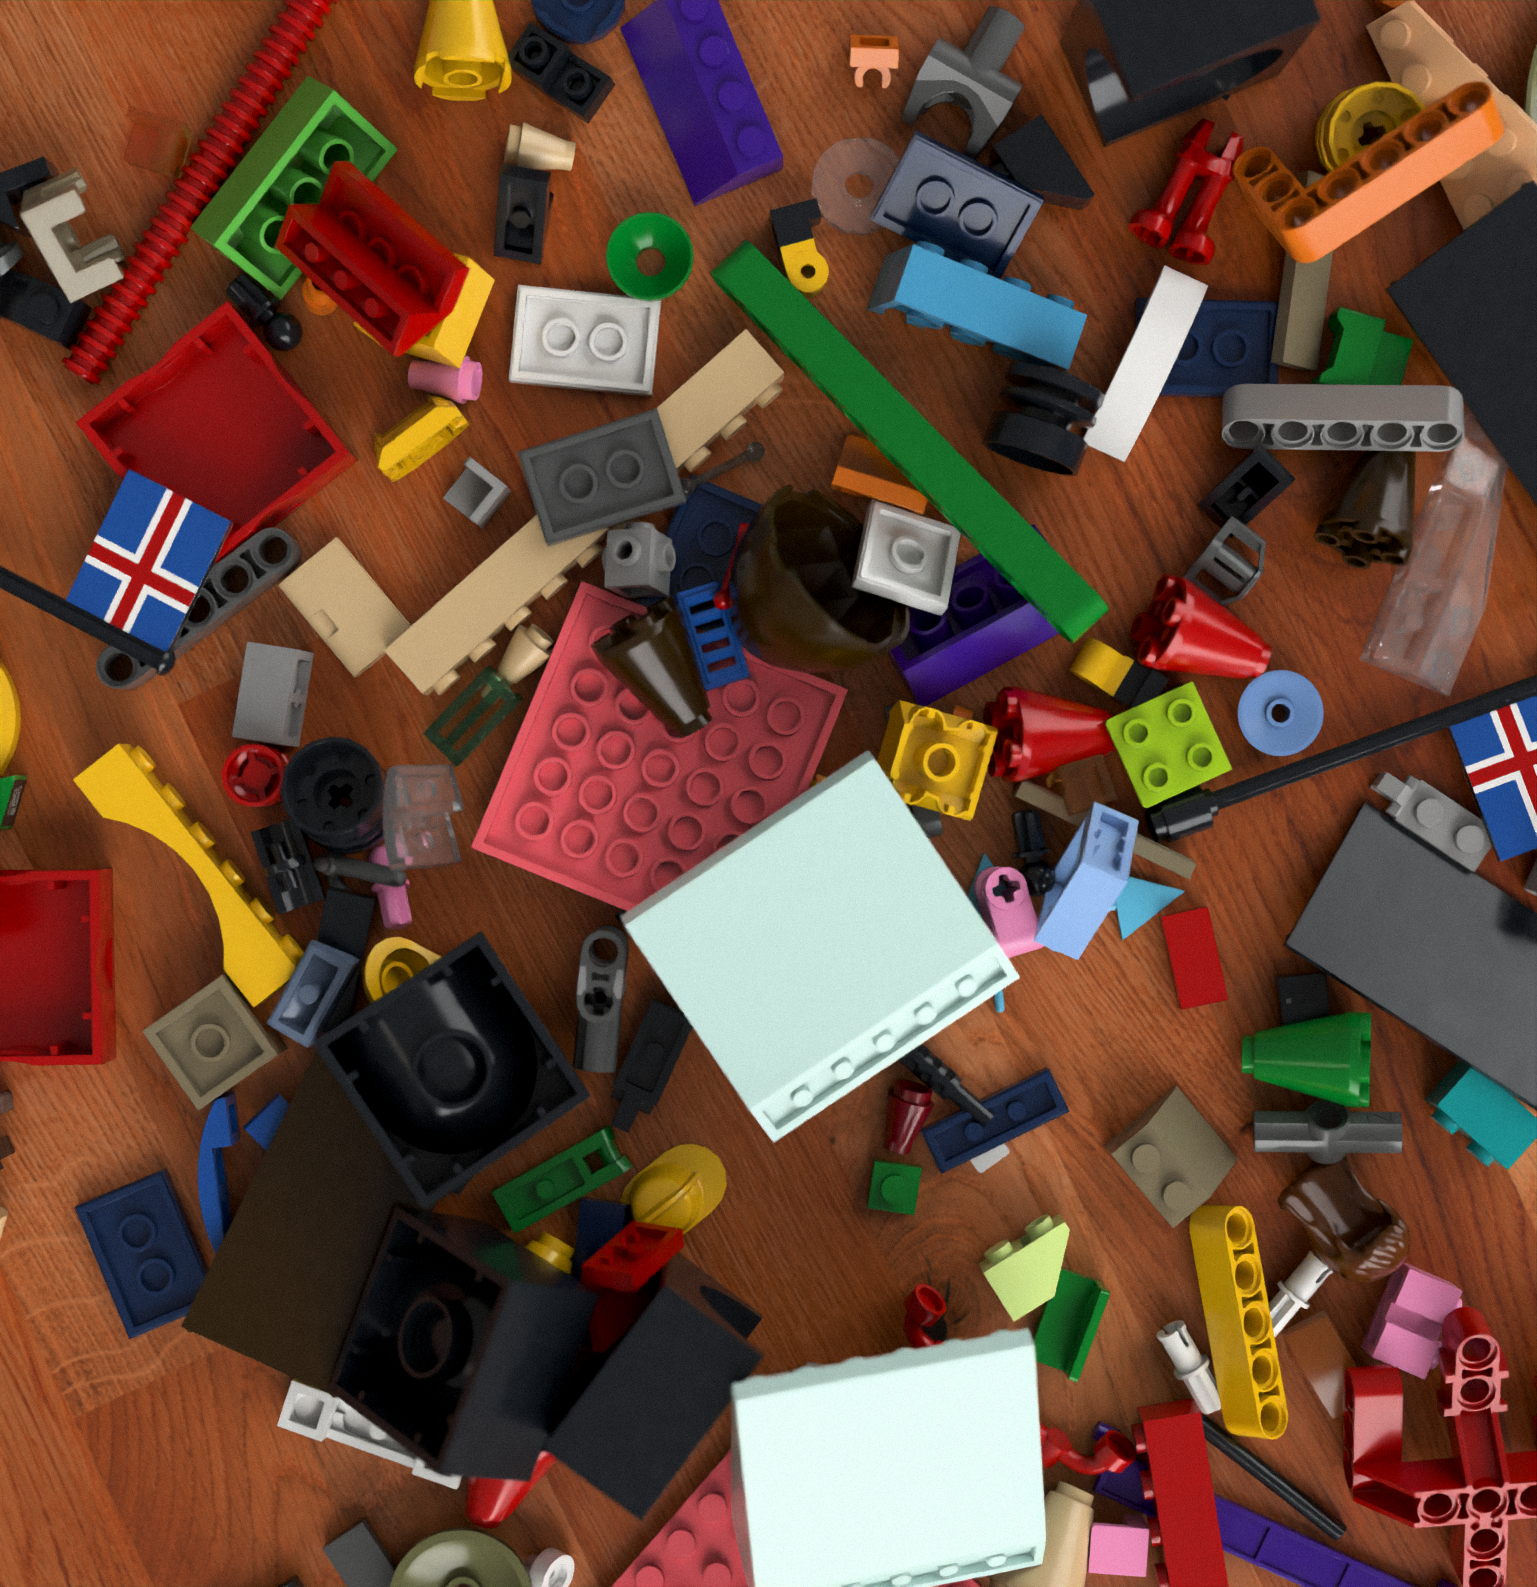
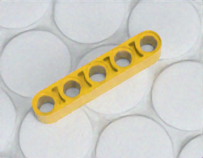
M1200 1205L1191 1215L1189 1230L1223 1421L1228 1431L1234 1435L1270 1440L1278 1439L1283 1435L1287 1427L1288 1410L1254 1221L1248 1209L1242 1206Z

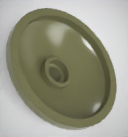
M467 1527L440 1530L418 1541L403 1556L390 1583V1587H457L459 1584H468L470 1587H532L529 1572L524 1562L510 1545L489 1532Z

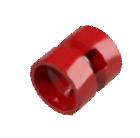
M262 744L243 745L234 750L225 760L221 772L222 784L228 796L238 804L247 807L276 805L283 801L280 792L283 771L290 762L291 757L281 748Z

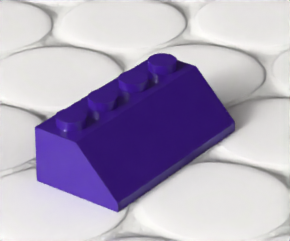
M656 0L620 28L694 206L783 169V154L718 0Z
M1034 524L1031 525L1038 532V534L1047 542V540L1037 529V527ZM980 553L954 568L948 607L942 616L909 606L910 630L905 640L887 654L916 703L920 706H927L1059 633Z

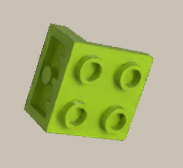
M1193 681L1166 690V693L1105 721L1110 738L1138 800L1144 808L1151 807L1232 770Z

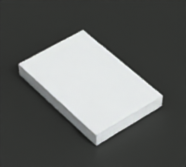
M518 285L509 382L652 397L662 302L640 301L624 295Z

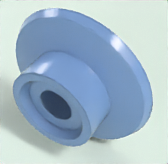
M1274 670L1256 677L1243 691L1238 705L1239 726L1247 741L1259 751L1273 756H1288L1304 750L1315 740L1323 723V703L1317 689L1308 679L1292 671ZM1276 704L1281 705L1285 710V717L1281 722H1276L1271 716V710Z

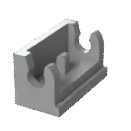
M247 641L232 737L299 747L314 653Z

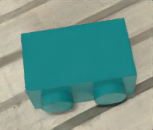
M1460 1060L1424 1099L1435 1109L1430 1117L1451 1135L1458 1130L1470 1141L1466 1146V1150L1486 1167H1489L1493 1162L1508 1170L1537 1138V1118L1509 1092Z

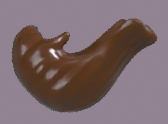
M1347 1156L1333 1164L1316 1163L1310 1165L1305 1171L1298 1173L1296 1180L1292 1181L1288 1187L1280 1192V1196L1277 1199L1280 1209L1291 1213L1300 1221L1320 1259L1329 1269L1341 1277L1354 1282H1374L1395 1272L1407 1259L1410 1248L1409 1229L1394 1208L1382 1199L1376 1200L1364 1189L1350 1168Z

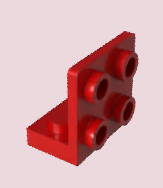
M632 1220L581 1265V1283L600 1294L588 1325L594 1352L604 1353L629 1329L649 1305L651 1297L648 1279L684 1247L683 1230L681 1228Z

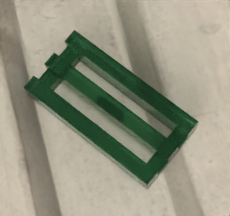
M491 665L485 667L423 733L456 767L463 764L524 700L518 692L514 694L508 688L510 684L505 679L500 680L495 675L497 671ZM487 683L492 690L444 739L439 732ZM501 697L505 703L457 752L452 746Z

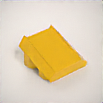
M427 392V401L382 435L374 432V457L377 466L386 477L388 476L392 482H395L411 471H414L452 442L454 438L469 426V423L451 400Z
M898 700L889 711L890 718L878 756V765L904 803L970 821L974 817L998 733L997 727Z

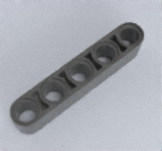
M275 527L265 528L212 567L198 598L205 597L208 600L210 613L205 620L198 623L189 614L172 649L176 654V660L286 577L299 565L302 550L295 537ZM275 539H283L287 545L286 557L277 564L269 563L266 558L267 545ZM244 568L249 577L248 585L243 591L233 593L228 586V577L233 570ZM112 646L104 649L96 662V672L99 679L106 686L115 689L135 690L157 675L156 669ZM127 655L133 663V671L128 679L120 681L114 673V665L119 657Z

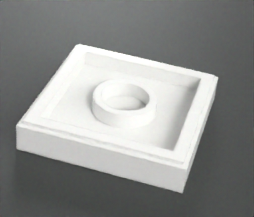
M872 499L866 510L851 587L942 616L948 607L961 533L952 525Z

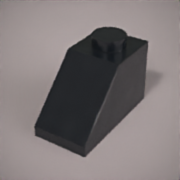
M1042 114L992 147L988 157L992 163L988 167L1044 195L1043 203L1082 210L1090 204L1095 195Z
M9 269L0 276L1 319L68 350L71 344H76L78 340L77 335L79 331H82L92 310L89 305L80 299L70 303L64 291L13 269Z

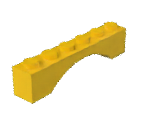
M117 744L75 777L73 781L103 818L124 822L154 835L173 848L193 868L208 891L219 918L224 945L223 970L253 1008L264 1003L288 984L304 951L289 934L282 937L271 922L275 919V915L269 906L258 896L252 899L241 884L246 879L239 868L230 859H226L223 862L213 850L212 846L216 844V841L208 829L199 821L193 824L183 812L182 808L186 806V803L177 790L169 783L163 786L152 772L156 765L145 750L138 745L133 749L130 744Z

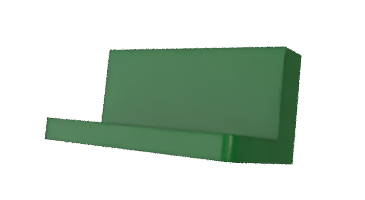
M1061 1266L1055 1296L1044 1303L1032 1335L1036 1362L1064 1371L1068 1380L1078 1382L1110 1296V1291L1103 1281Z

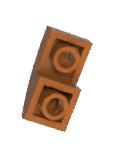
M1322 1310L1283 1330L1282 1333L1333 1420L1343 1414L1344 1370L1347 1367L1358 1366L1351 1357L1345 1342L1326 1311Z

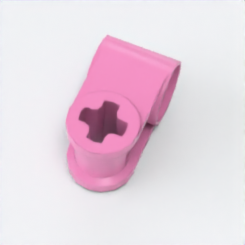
M988 867L981 871L975 879L974 894L983 922L1007 958L1044 947V945L1034 941L1038 917L1034 911L1027 882L1023 874L1011 867ZM999 881H1006L1008 889L1003 890L1001 896H994L993 887L998 886Z

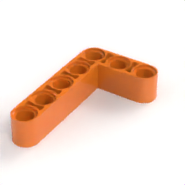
M1472 81L1455 88L1306 189L1273 151L1267 147L1259 146L1243 152L1234 162L1232 171L1252 211L1292 259L1300 263H1309L1322 258L1493 145L1504 133L1505 124L1490 86L1483 81Z

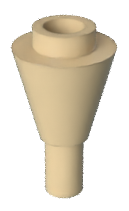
M531 624L529 628L518 625L498 666L499 671L483 688L480 695L487 702L495 705L513 683L516 684L549 660L553 651L550 647L554 643L551 637L534 624Z

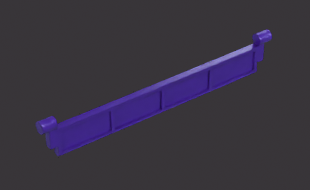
M1098 1421L1093 1429L1092 1439L1098 1441L1108 1430L1121 1431ZM1136 1457L1121 1473H1113L1108 1470L1098 1475L1093 1485V1491L1149 1517L1155 1516L1152 1499L1144 1500L1139 1478V1471L1147 1470L1146 1461ZM1214 1493L1223 1551L1302 1587H1419ZM1441 1578L1436 1587H1461L1444 1578Z

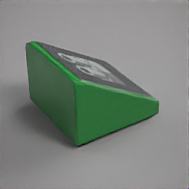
M14 775L0 779V830L13 828L27 781L26 775Z

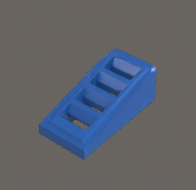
M719 580L674 595V600L682 610L706 692L750 678L741 644L732 627L729 609L720 610L714 605L712 609L691 615L689 609L707 602H713V596L722 587ZM719 620L721 627L697 634L695 627ZM726 639L728 646L703 654L701 646ZM732 657L734 665L709 673L708 664Z

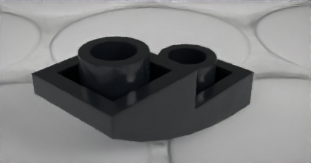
M531 22L508 54L513 72L587 124H589L615 86L610 76L574 55L568 45Z

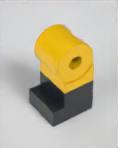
M817 198L770 210L769 214L785 278L805 298H812L820 294L825 288L829 276L828 264L825 258L817 252L811 230L812 226L820 225L822 217Z
M1092 637L1087 638L1069 668V671L1077 678L1127 710L1158 697L1169 680L1155 670L1142 666L1130 657L1121 655L1113 648Z

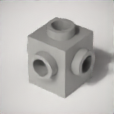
M629 522L626 524V529L608 530L607 546L603 549L602 565L605 571L604 587L624 598L669 595L670 572L674 569L676 562L672 539L655 530V525L647 522Z

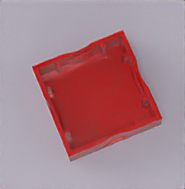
M226 301L176 341L165 356L153 367L126 381L75 422L111 468L123 480L128 469L134 470L234 522L214 565L259 531L277 526L358 461L255 330L229 301Z
M113 868L0 870V1062H19L32 1066L99 1065L115 1059Z

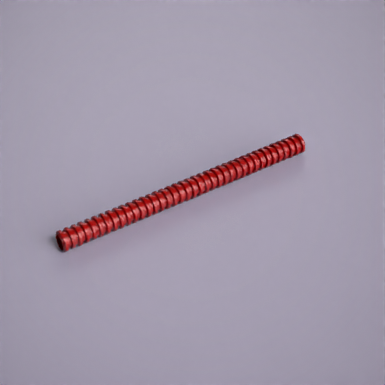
M339 0L285 1L284 5L287 9L285 12L279 11L276 15L279 22L277 25L271 24L268 28V31L271 33L269 38L263 37L260 44L263 46L261 51L255 50L252 56L255 60L253 63L247 62L245 65L246 75L238 76L236 81L239 86L237 89H230L228 94L231 99L229 102H222L221 108L223 112L221 115L215 114L213 116V121L215 122L213 128L207 126L205 129L206 139H199L197 142L198 152L190 153L189 159L191 163L189 166H182L181 172L184 174L181 179H174L175 189L173 192L167 190L165 197L168 200L165 205L159 203L157 210L160 213L157 217L151 216L149 222L152 224L149 230H142L141 235L144 238L141 243L137 241L134 243L133 248L136 251L133 256L129 254L126 256L125 261L128 264L125 269L122 268L124 278L109 285L112 290L109 294L103 293L101 299L104 300L102 306L96 305L93 309L96 313L93 320L88 318L85 322L89 327L85 333L79 331L77 335L80 338L77 346L71 344L69 350L72 351V354L69 358L63 357L61 360L66 369L92 385L94 383L97 385L101 383L100 373L109 370L108 360L110 358L115 360L118 355L114 352L118 345L123 347L126 343L122 338L125 333L131 334L134 330L130 326L133 320L139 321L141 319V315L138 312L142 307L147 309L149 306V302L146 300L149 295L155 296L157 290L154 288L156 283L164 282L165 277L162 274L165 269L169 271L172 269L171 259L173 256L179 258L181 252L178 248L181 244L187 245L189 242L186 235L189 231L194 233L190 227L202 213L204 206H207L211 201V195L219 191V182H226L229 176L226 174L228 168H235L236 162L234 158L236 155L242 156L244 153L242 145L244 142L248 144L251 142V131H258L260 128V124L257 121L260 117L266 118L268 115L267 105L273 106L275 104L276 98L274 94L283 91L282 81L291 78L290 68L292 66L298 67L300 60L297 57L299 54H306L308 48L305 44L307 41H314L316 35L313 33L315 28L321 29L323 27L322 17H329L332 12L329 7L330 4H337Z

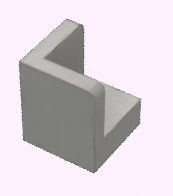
M469 456L463 463L466 467L465 471L443 499L483 529L512 492L503 482Z

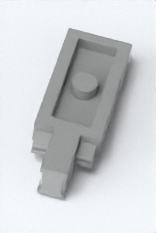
M1379 772L1369 787L1390 801L1385 811L1392 816V820L1471 872L1476 871L1492 845L1482 820L1423 780H1418L1408 775L1403 783L1388 772Z

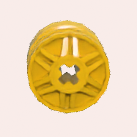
M1373 82L1341 92L1325 106L1316 123L1314 145L1320 164L1330 173L1369 147L1370 144H1359L1358 138L1364 134L1362 126L1365 129L1373 127L1376 129L1377 135L1371 139L1373 144L1427 107L1413 91L1397 83Z

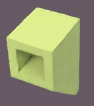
M1049 1214L1035 1219L1025 1227L1024 1230L1027 1234L1011 1244L1009 1240H1003L995 1244L984 1253L986 1259L979 1263L983 1274L1013 1322L1055 1296L1070 1232L1060 1214L1052 1218Z

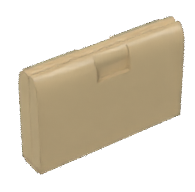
M338 537L334 538L278 585L355 678L386 654L384 650L411 627V624Z

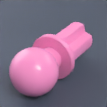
M379 845L369 853L367 862L395 867L401 871H404L405 868L403 853L393 845ZM408 879L401 887L375 883L371 888L372 894L379 898L383 923L388 930L404 929L412 922L406 892L410 888Z

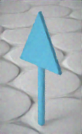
M1129 876L1127 884L1109 910H1116L1121 939L1124 940L1185 891Z

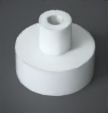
M553 1547L545 1549L538 1556L536 1554L529 1555L524 1563L529 1572L532 1587H568L573 1578V1558Z

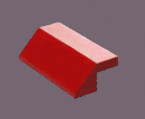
M334 161L319 204H289L275 243V247L393 357L402 356L454 311L470 271L468 266L349 161Z

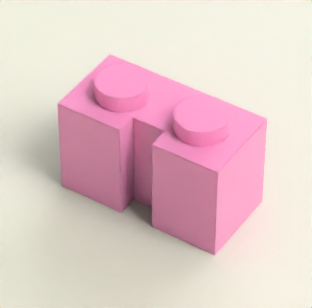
M1403 1263L1400 1268L1391 1274L1360 1347L1371 1357L1425 1380L1429 1369L1436 1368L1439 1363L1438 1347H1442V1342L1437 1340L1442 1331L1444 1319L1451 1311L1462 1307V1299L1460 1297L1463 1291L1447 1280Z

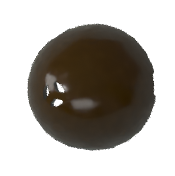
M786 485L771 495L759 509L736 547L730 571L728 592L729 615L736 637L742 646L759 660L777 668L805 673L844 671L869 663L883 656L905 640L910 630L909 606L851 587L863 525L845 508L823 493L812 489L803 494L793 491L794 487L792 485Z

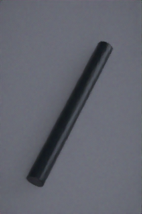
M1201 1412L1204 1436L1209 1443L1336 1541L1342 1537L1346 1530V1525Z

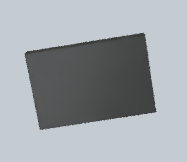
M657 408L517 452L548 547L687 503Z

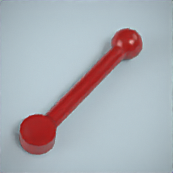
M741 522L739 526L737 541L721 590L713 596V604L720 610L728 608L730 571L737 544L749 526L747 523Z

